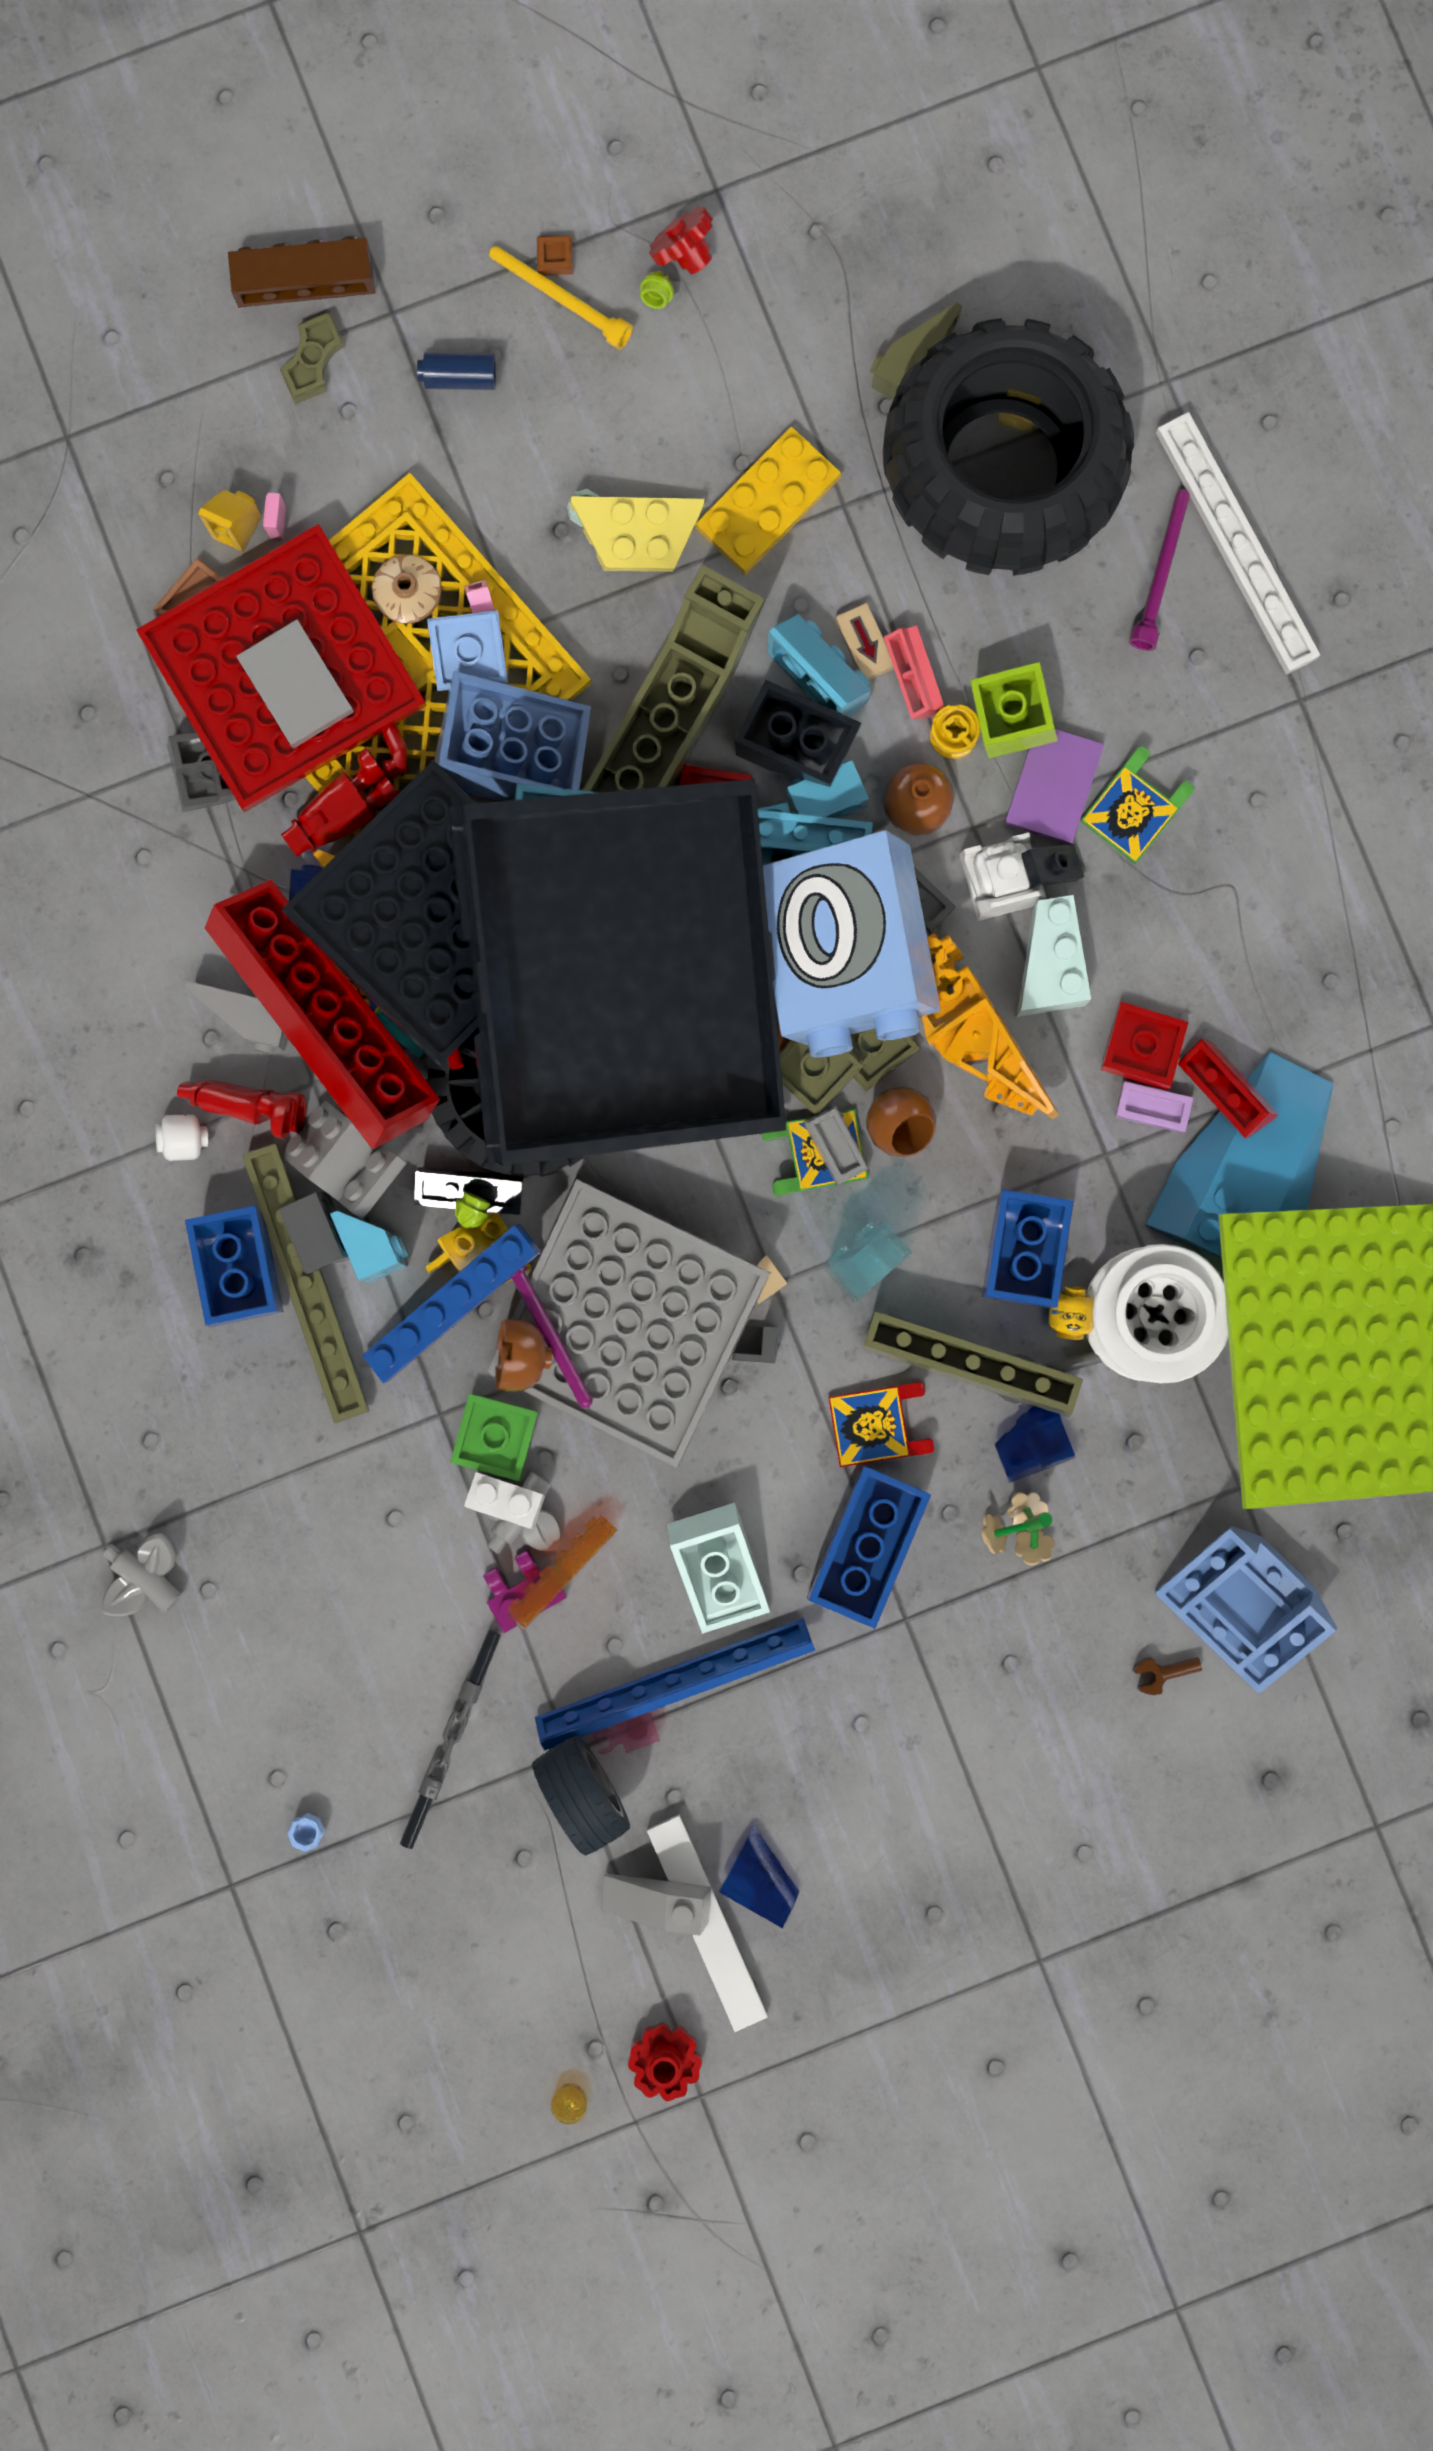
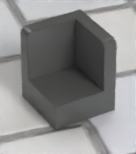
M746 1326L733 1352L732 1361L775 1363L778 1327Z

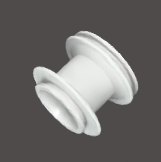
M1168 1244L1134 1248L1120 1253L1105 1263L1097 1271L1088 1286L1086 1296L1094 1298V1329L1091 1333L1086 1334L1088 1342L1103 1363L1122 1376L1133 1380L1161 1384L1186 1380L1199 1374L1211 1365L1226 1345L1228 1326L1224 1281L1219 1272L1206 1259L1194 1251ZM1142 1283H1146L1150 1289L1148 1296L1145 1298L1137 1294L1138 1288ZM1167 1285L1175 1289V1297L1170 1301L1166 1300L1163 1296V1289ZM1127 1303L1131 1304L1134 1309V1315L1130 1319L1126 1318ZM1142 1306L1147 1308L1158 1307L1156 1314L1164 1322L1158 1320L1148 1321L1150 1315ZM1178 1309L1183 1310L1186 1314V1320L1181 1325L1177 1324L1173 1317ZM1138 1327L1145 1332V1338L1142 1342H1139L1134 1337V1329ZM1163 1330L1168 1331L1171 1335L1170 1343L1165 1346L1158 1340V1336Z

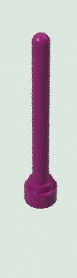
M1180 489L1176 493L1142 621H1138L1137 626H1134L1131 631L1129 644L1140 650L1152 651L1157 646L1160 634L1155 623L1190 494L1186 489Z
M525 1266L510 1279L516 1285L538 1329L543 1334L546 1344L552 1348V1355L578 1404L582 1408H589L593 1402L592 1397L525 1274V1271H527Z

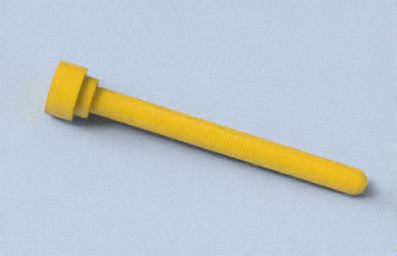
M492 246L490 248L489 256L492 260L602 330L608 344L618 350H621L627 344L633 332L632 324L621 317L609 319L499 246Z

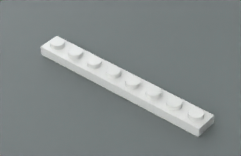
M1188 412L1158 427L1156 435L1183 485L1188 490L1196 509L1286 675L1317 660L1320 656L1318 649L1190 413Z

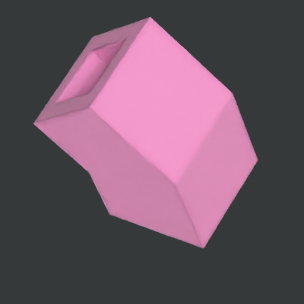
M486 580L464 586L472 613L494 611Z

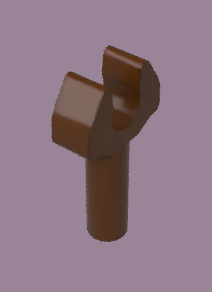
M1148 1657L1139 1661L1132 1671L1136 1674L1147 1671L1153 1673V1681L1148 1684H1142L1137 1689L1142 1693L1154 1696L1162 1694V1687L1166 1680L1202 1671V1666L1198 1657L1165 1666L1155 1663L1154 1659Z

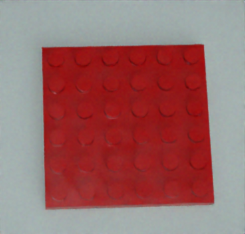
M319 524L136 629L244 813L380 734L386 726L392 723L397 724L427 706ZM295 620H298L354 712L293 749L236 656Z

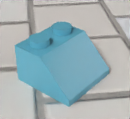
M338 1211L330 1214L359 1281L371 1283L408 1267L405 1258L410 1255L402 1237L398 1238L397 1235Z

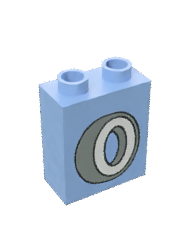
M884 830L763 866L768 929L772 934L776 978L773 982L774 996L782 1037L808 1045L811 1057H828L852 1050L851 1034L875 1028L878 1040H895L909 1037L921 1031L918 1017L941 1011L913 858L908 843Z

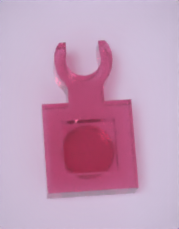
M651 1712L616 1724L617 1728H604L593 1734V1738L605 1735L610 1740V1744L607 1747L599 1749V1754H607L616 1745L621 1743L625 1752L628 1753L660 1741Z

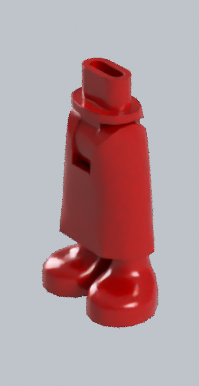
M367 748L358 753L357 758L360 769L355 776L350 778L345 772L339 775L297 816L298 820L293 819L291 821L293 826L281 833V836L296 857L309 848L314 852L317 847L334 842L370 823L376 817L374 810L383 805H388L399 794L396 787ZM379 782L371 793L365 797L362 796L361 792Z
M200 1080L196 1083L186 1081L181 1083L177 1089L178 1097L189 1099L191 1106L200 1107L209 1113L233 1117L253 1125L261 1124L270 1119V1129L273 1136L286 1139L290 1131L299 1133L304 1126L307 1114L306 1098L303 1094L294 1092L280 1093L274 1092V1090L251 1088L216 1080Z

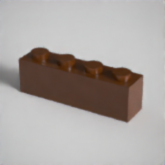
M347 236L339 241L329 242L316 239L307 242V244L290 245L278 243L270 248L260 249L247 246L238 249V251L228 252L231 292L238 308L375 294L372 254L367 238Z

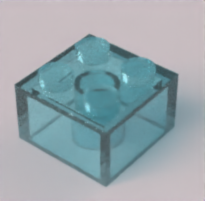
M883 1220L877 1226L872 1221L869 1222L854 1236L858 1243L850 1250L843 1245L827 1260L831 1266L826 1270V1273L853 1303L863 1297L912 1253Z

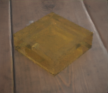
M1012 388L1008 389L1005 398L1010 400L1016 398L1031 403L1037 409L1042 399ZM1000 413L997 424L1030 434L1033 422L1026 418L1007 413Z

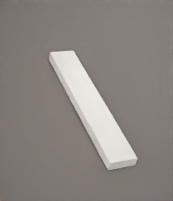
M678 1814L647 1828V1833L668 1881L711 1887L709 1923L700 1936H692L734 2032L768 2018L767 2011L681 1815Z

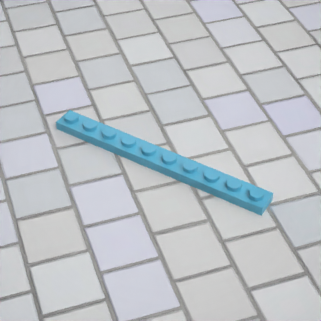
M517 784L515 800L599 792ZM758 810L761 849L808 853L872 834L873 822Z

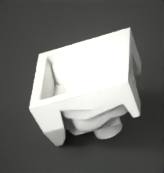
M1029 832L1013 836L1005 842L982 847L978 845L967 848L959 854L977 921L1034 907L1038 900L1046 899L1043 886H1031L1021 853L1032 849Z

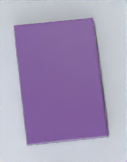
M1056 729L1057 742L1028 749L1004 825L1068 845L1073 843L1104 744Z

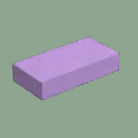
M1124 1081L1121 1086L1114 1117L1185 1133L1193 1097Z

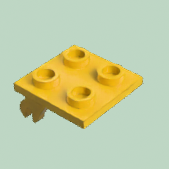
M488 1212L490 1214L489 1217L479 1227L465 1228L461 1226L440 1237L437 1242L444 1253L425 1267L427 1272L430 1274L450 1260L458 1273L508 1231L500 1215ZM528 1263L526 1265L527 1271L532 1269L531 1265Z

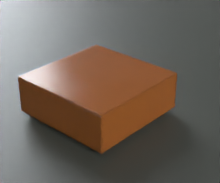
M571 235L537 236V269L540 274H573Z

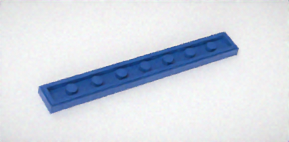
M801 1618L536 1716L534 1718L540 1744L544 1751L574 1736H586L813 1652L815 1648L805 1620Z

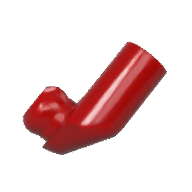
M392 723L381 731L393 757L383 762V767L390 779H394L400 774L402 777L408 770L407 745L398 726Z

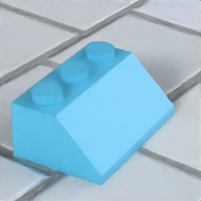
M798 614L774 626L768 632L767 654L812 701L851 717L869 700L871 693L869 680L859 670L853 671L845 663L846 657L837 646L833 644L829 646L821 638L822 632L810 619L805 621Z

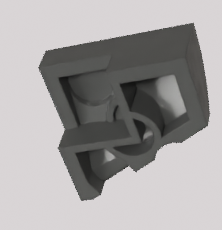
M196 732L168 736L167 748L183 812L208 808L236 800Z

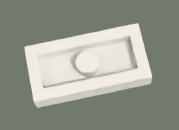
M476 1472L464 1507L534 1530L545 1495Z

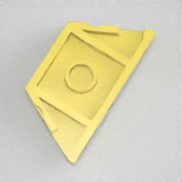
M571 496L569 503L572 511L575 510L584 528L583 532L588 542L593 545L596 557L604 571L673 572L704 506V499Z

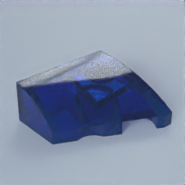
M1033 1406L1027 1413L1024 1412L1016 1421V1425L1009 1432L1004 1433L994 1444L1009 1483L1076 1458L1062 1424L1060 1414L1037 1406Z
M752 1826L737 1853L736 1860L719 1889V1893L783 1929L797 1900L799 1889L791 1877L787 1875L781 1866V1862L761 1836L759 1829Z

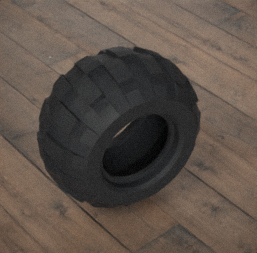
M1002 318L976 323L972 328V332L958 336L956 332L950 334L928 349L926 357L908 370L896 390L894 400L887 415L883 443L884 474L893 493L892 500L899 514L908 527L913 526L923 536L922 542L929 550L943 560L946 555H950L966 562L965 570L990 575L992 569H1003L1012 571L1013 576L1037 572L1042 570L1045 564L1056 560L1061 562L1070 558L1086 547L1089 541L1107 525L1127 487L1131 474L1132 450L1135 445L1133 422L1122 402L1124 398L1123 391L1111 369L1105 370L1104 367H1099L1093 361L1094 351L1089 345L1075 335L1070 336L1066 340L1049 332L1051 324L1026 319L1024 326H1006L1005 321H1002ZM995 413L1021 416L1037 425L1052 443L1057 458L1055 485L1041 494L1026 498L1010 499L987 494L968 483L954 468L948 457L950 446L957 434L977 418Z

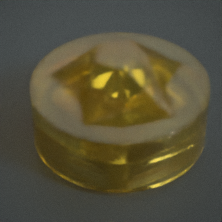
M564 2084L554 2092L551 2100L553 2116L564 2124L577 2123L586 2113L587 2095L578 2085Z

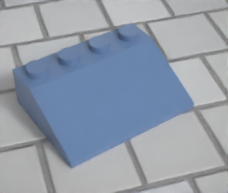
M454 671L434 761L466 793L498 801L515 800L517 784L579 790L591 706Z

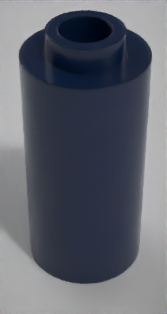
M424 352L423 360L417 361L418 382H424L425 389L495 390V353Z

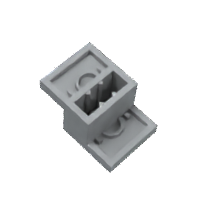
M324 1101L320 1107L312 1111L307 1124L298 1135L291 1138L287 1144L286 1151L282 1154V1157L307 1179L338 1200L361 1220L365 1218L407 1164L383 1144L372 1150L349 1118L327 1101Z

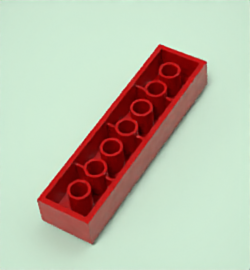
M270 879L214 904L204 929L373 1150L427 1121L440 1098L345 974L281 912L282 908L289 901L273 880Z

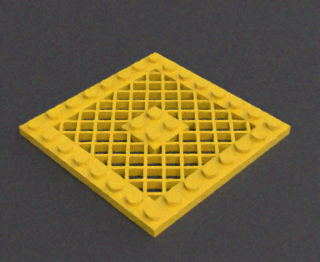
M408 473L329 540L349 574L363 563L362 576L350 575L355 584L361 585L360 593L370 610H379L374 601L367 600L368 585L372 586L374 576H369L370 561L386 562L395 556L407 555L395 554L397 539L414 540L413 556L421 557L432 566H437L436 572L440 577L441 590L459 592L458 607L441 606L440 597L438 606L432 612V618H437L440 615L454 616L472 613L471 608L465 607L466 590L464 586L486 580L494 610H498L502 641L505 643L504 656L507 677L509 678V668L527 669L526 685L503 684L568 701L575 699L592 684L589 676L411 473ZM408 525L411 530L403 529ZM389 541L388 553L377 552ZM421 541L434 556L420 555ZM443 568H445L457 582L442 581ZM403 580L399 584V588H409L411 586V582L408 580ZM383 615L381 629L420 694L426 689L427 706L421 709L425 711L424 726L406 725V718L397 725L404 741L405 734L423 735L421 751L407 750V758L421 759V772L427 767L428 760L435 759L436 752L428 751L430 735L439 736L441 730L439 727H430L432 711L445 712L446 703H432L433 689L437 687L431 643L429 653L416 639V637L430 638L429 629L414 628V623L407 624V627L402 623L394 621L390 623V619ZM511 644L525 660L510 659ZM535 671L540 676V678L533 683V674ZM380 734L373 737L372 747L358 746L346 753L345 769L335 759L305 778L320 793L343 772L350 778L356 775L358 771L353 770L354 754L358 755L364 748L370 751L377 762L378 756L392 757L389 748H379ZM400 774L394 779L389 778V780L394 782V786L400 793L401 782L410 783L417 775L404 774L401 777ZM376 783L369 786L368 794L375 789ZM364 791L361 792L362 796H367ZM379 808L374 810L376 816L381 812ZM366 824L365 826L359 828L358 830H356V831H354V832H352V833L356 836V835H357L363 828H365L368 824Z

